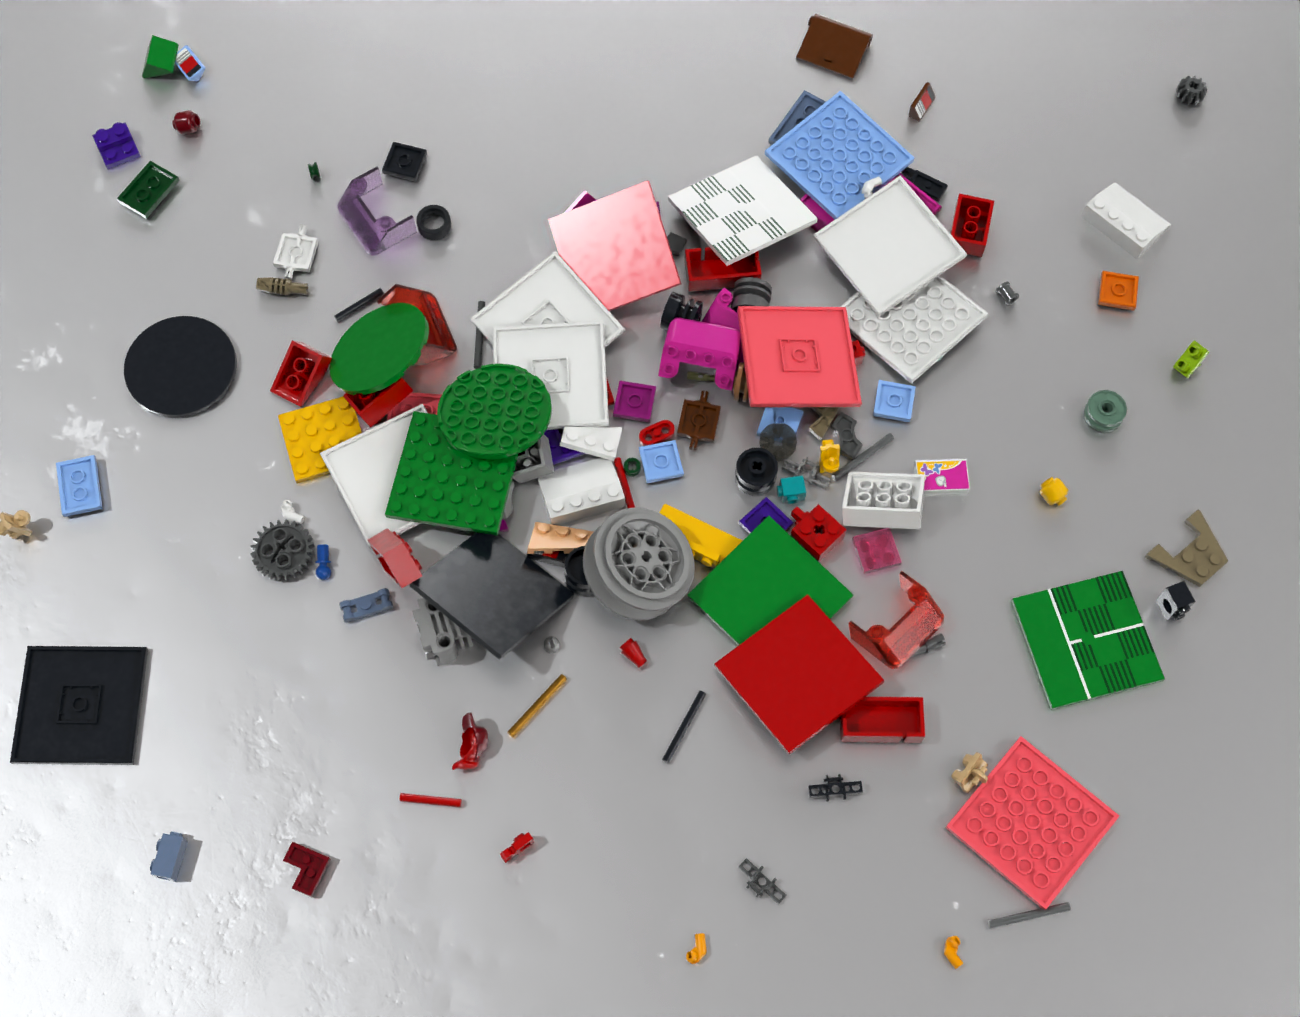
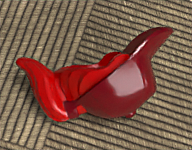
M471 712L465 714L462 719L464 732L461 736L463 740L460 748L461 760L453 764L452 770L475 769L479 765L480 755L488 746V732L486 728L475 724Z

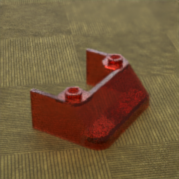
M395 284L377 300L378 304L385 306L392 303L414 305L426 317L429 325L428 340L426 345H423L420 351L422 354L415 364L425 365L450 356L457 350L456 343L439 303L432 293Z
M903 571L899 573L901 589L908 594V599L914 606L893 627L888 630L882 625H874L865 632L854 622L850 621L848 623L851 639L891 669H898L903 666L944 623V614L927 589Z

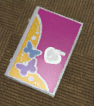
M925 459L914 461V474L925 475L924 496L968 495L970 483L967 459Z

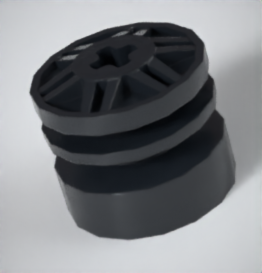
M672 292L665 305L660 328L668 331L670 322L675 318L701 321L703 302L698 300L694 305L695 300L691 298L685 305V296Z

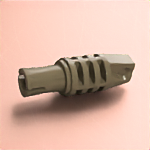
M273 277L257 278L256 289L259 291L280 295H291V293L308 294V291H306L308 290L307 283H294L290 279Z

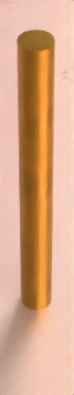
M561 674L507 733L513 738L567 678Z

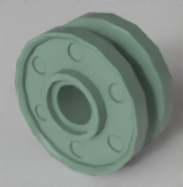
M1100 390L1094 393L1084 409L1085 421L1090 427L1100 432H1112L1117 429L1127 413L1124 399L1116 392L1109 390Z

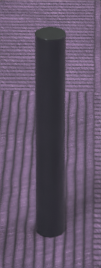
M381 288L377 289L334 315V318L339 322L382 296L384 292Z

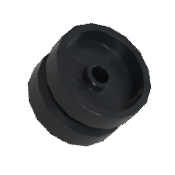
M763 448L745 450L739 456L736 463L735 482L738 488L751 496H762L768 493L774 487L778 473V462L775 456Z
M581 546L571 551L565 560L564 581L573 593L580 596H590L593 593L588 586L583 569L585 546Z

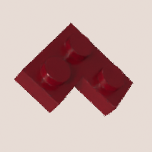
M292 842L283 859L285 863L301 869L292 889L312 898L331 859Z

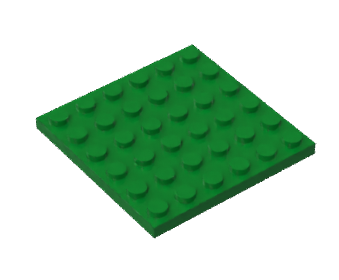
M414 411L385 516L386 518L498 535L518 454L501 459H481L463 454L452 447L444 438L436 414Z

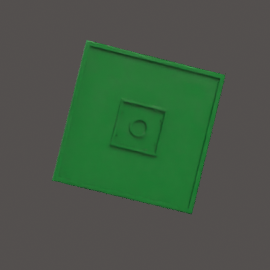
M768 516L687 594V597L739 646L807 594L829 619L854 595L778 523Z

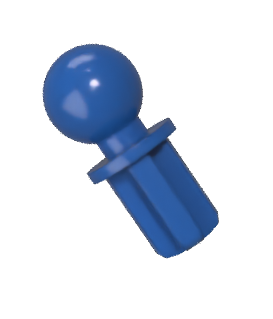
M327 544L317 545V561L315 563H319V566L316 569V576L320 580H327L331 576V569L327 566V563H331L329 561V546Z

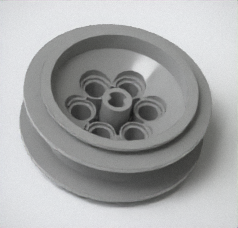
M627 508L612 514L592 533L583 553L584 574L592 593L607 609L628 619L647 620L662 615L686 595L694 578V557L687 538L670 519L650 509Z

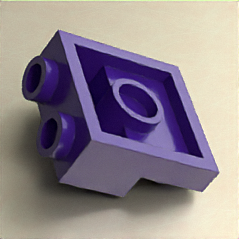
M117 122L113 124L112 128L107 130L99 129L96 131V134L92 135L108 170L141 157L126 122Z

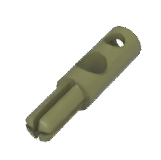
M688 371L687 379L715 382V375Z

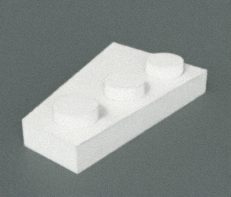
M564 427L559 446L614 461L622 427Z

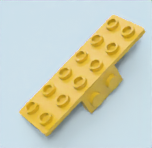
M664 504L659 512L678 526L690 544L694 559L705 566L715 568L743 541L667 504Z

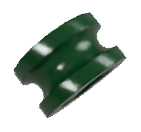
M314 162L313 165L309 163L308 168L311 179H314V177L320 178L317 162Z
M628 458L624 462L626 475L634 477L640 473L641 464L638 459ZM635 464L636 469L633 470L632 468V470H629V465L633 466Z

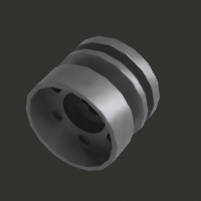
M747 277L737 280L734 286L731 309L737 312L738 306H770L771 285L759 278Z

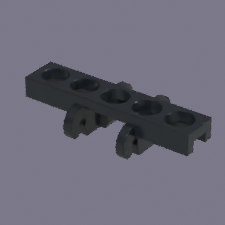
M838 774V777L832 778L826 775V779H824L826 784L808 786L809 798L826 797V801H829V795L843 794V800H846V795L863 793L862 782H842L843 777ZM834 785L838 786L839 792H833L832 787ZM859 785L860 789L855 791L852 789V786ZM845 786H849L850 790L846 791ZM811 789H819V793L813 794Z

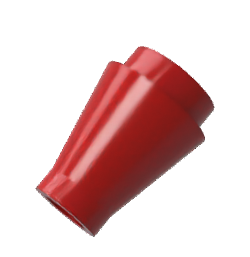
M632 638L620 646L621 654L638 668L647 662L637 641H634Z

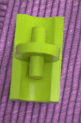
M1194 340L1173 368L1186 378H1189L1196 368L1201 366V362L1210 351Z

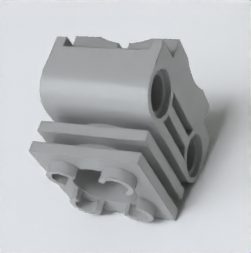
M418 599L420 609L412 612L421 634L420 640L427 660L435 657L437 666L454 661L458 656L455 640L459 639L461 648L464 649V637H467L469 647L473 646L471 640L473 638L426 599Z

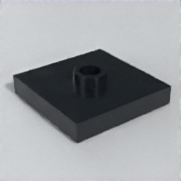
M393 142L382 168V173L416 182L426 158L427 150Z

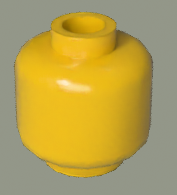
M1050 477L1040 485L1039 493L1047 504H1057L1059 506L1067 500L1065 496L1069 490L1060 478Z

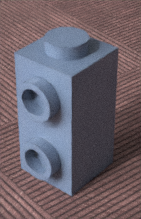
M178 832L163 833L162 838L158 840L156 845V858L152 860L150 865L152 876L158 879L177 881L188 843L182 837L183 834Z

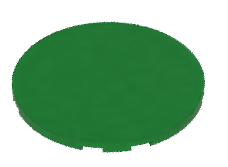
M408 303L384 305L361 317L344 333L332 353L329 370L333 382L338 388L351 395H356V393H362L363 395L374 393L395 383L405 375L403 372L410 365L414 366L422 354L420 351L423 345H426L429 335V325L426 317L416 306Z
M510 364L482 365L481 368L464 372L444 390L437 409L439 427L447 442L463 454L481 459H501L525 451L543 436L549 426L552 415L551 398L545 384L526 369Z

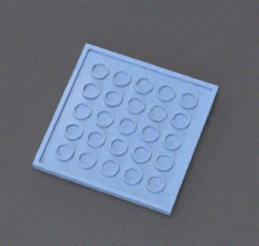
M841 91L765 150V155L834 220L866 199L864 194H862V188L866 181L878 176L881 178L882 185L873 188L872 192L874 194L913 163L915 159Z

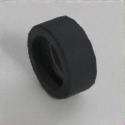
M428 205L419 211L416 223L420 234L424 238L440 240L449 234L451 219L444 207ZM431 216H439L444 219V224L437 229H428L423 225L424 221Z

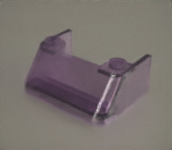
M378 167L353 179L337 204L340 215L369 255H378L417 233L412 215L398 223L389 216H383L376 220L361 199V196L383 185Z

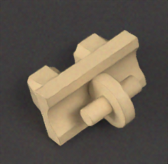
M19 510L15 515L4 512L0 514V535L5 536L8 534L12 539H17L21 535L29 536L32 534V531L26 528L30 522V514L27 511Z
M978 752L974 756L966 754L962 762L965 769L963 771L957 769L951 775L954 782L967 794L974 785L977 786L979 781L986 783L988 777L985 775L988 770V764L982 759V754Z

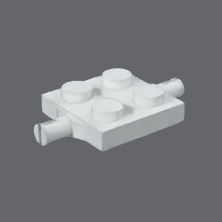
M300 224L298 233H282L273 265L277 268L286 269L284 279L292 280L294 271L310 272L318 246V239L305 235L307 226L304 224Z

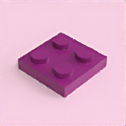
M619 381L613 417L650 423L656 386Z

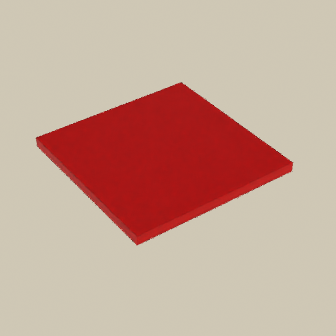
M808 594L714 663L716 669L789 755L884 683V679Z

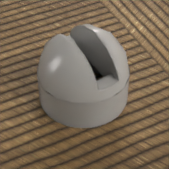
M550 636L545 639L544 649L548 653H555L559 650L560 644L556 637ZM550 640L553 641L554 648H551L549 643Z

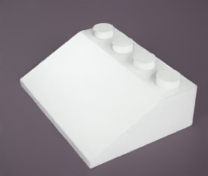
M1116 182L1098 193L1086 205L1081 216L1136 259L1171 226L1169 222Z
M598 458L554 470L555 473L537 478L552 525H561L625 507V496L611 460Z
M848 472L842 506L843 526L921 530L925 475Z

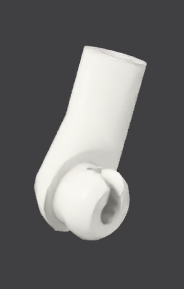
M879 176L864 183L862 188L864 198H868L873 194V188L882 185V180Z
M290 500L283 501L281 511L284 519L290 522L295 521L299 525L303 524L304 516L295 513L293 503Z

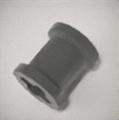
M1008 281L1002 283L995 291L1005 300L1006 306L1013 304L1019 298V294L1012 290Z

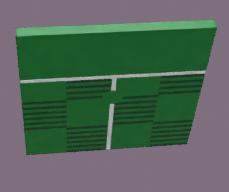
M1123 571L1012 598L1011 602L1051 710L1165 680Z

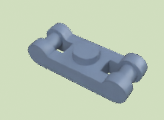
M384 588L369 595L340 602L339 606L344 613V622L349 623L391 610L393 603L389 600V590ZM381 600L382 603L380 605H377L376 601ZM356 607L357 612H351V608Z

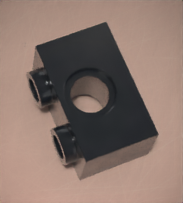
M1185 581L1167 587L1156 600L1166 621L1182 619L1196 602Z

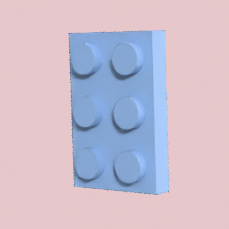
M94 455L56 463L61 511L64 517L103 509L97 461Z

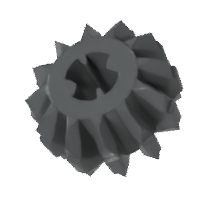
M1189 75L1179 82L1176 89L1178 93L1177 98H1181L1182 103L1187 102L1188 106L1191 103L1196 105L1198 102L1203 101L1207 93L1206 83L1202 82V78L1196 79V76L1191 78Z

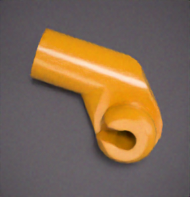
M704 933L694 935L696 946L686 954V960L691 964L698 963L707 953Z
M953 935L945 941L944 955L951 965L957 969L963 964V961L957 955L958 945L961 942L957 936Z

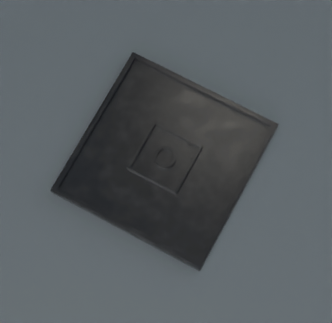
M479 532L475 533L423 572L422 577L410 583V587L499 660L572 600L575 595L500 534L492 535Z
M27 646L10 763L134 765L148 648Z

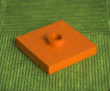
M1102 271L1098 305L1134 311L1136 309L1139 276Z

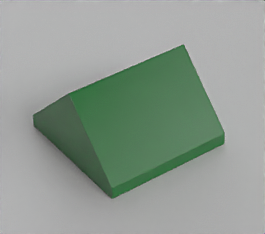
M152 35L147 49L142 77L149 78L172 74L179 45Z

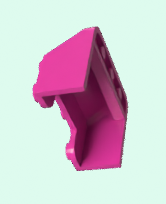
M684 318L673 319L668 327L658 376L665 378L674 377L678 373L680 362L716 369V385L721 389L732 391L742 345L740 330Z

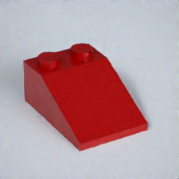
M292 340L270 391L302 407L326 374L332 357L302 342Z

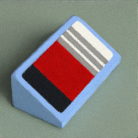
M188 45L177 52L175 64L189 81L199 82L206 69Z

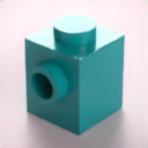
M803 475L780 479L779 486H777V495L781 497L782 503L795 504L805 500L806 488Z

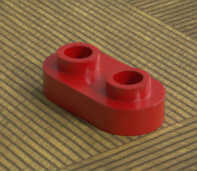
M662 420L642 429L639 433L640 444L647 446L671 439L675 433L674 424L669 420ZM647 437H650L652 440L647 441L645 439Z

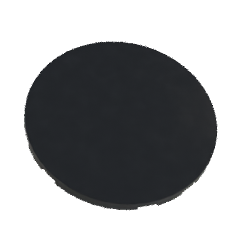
M193 316L171 317L151 325L134 340L125 358L124 379L133 398L149 412L170 418L188 417L207 410L209 406L224 397L236 374V353L229 337L216 324Z

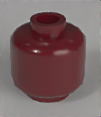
M191 110L176 113L172 121L173 128L181 135L196 133L201 124L199 116Z

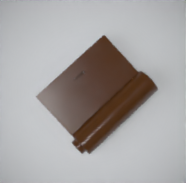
M817 13L811 16L808 22V31L796 58L853 79L865 50L867 51L871 44L873 34Z

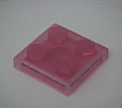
M890 528L853 536L852 541L863 574L901 565L902 562Z

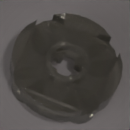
M774 423L765 427L761 432L759 444L760 448L771 452L779 462L793 455L797 446V438L794 430L787 424ZM781 437L783 445L774 446V438L779 439Z

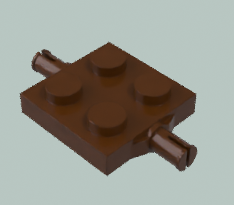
M704 390L701 391L700 400L691 401L684 399L677 430V436L691 439L689 449H693V451L697 450L698 441L703 440L714 443L721 406L712 405L707 402L709 392Z

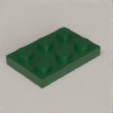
M149 161L119 195L117 200L120 204L147 219L180 180L178 176Z

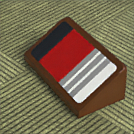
M929 82L925 83L910 106L909 117L919 122L935 100V94Z

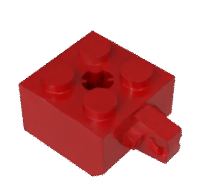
M819 504L810 513L802 511L799 507L794 508L791 512V516L796 520V526L791 531V537L818 562L845 537L847 529Z

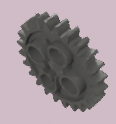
M287 519L284 524L277 520V525L275 526L270 522V528L263 526L264 532H257L259 538H253L256 545H251V549L254 551L250 553L252 558H254L252 562L254 565H257L258 571L262 570L263 576L268 574L271 580L274 576H276L278 581H280L282 576H284L286 581H288L289 575L296 578L295 573L303 574L301 568L308 569L309 567L306 562L313 561L309 555H315L314 550H312L315 547L314 543L311 542L313 540L312 536L308 535V530L304 529L302 524L297 526L295 521L290 525ZM285 535L282 540H277L279 536ZM300 545L298 550H292L294 546ZM268 550H273L270 555H265ZM288 560L286 565H280L282 561Z

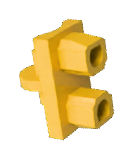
M832 439L823 440L820 446V473L825 471L833 473L839 470L840 446L839 444L834 445Z

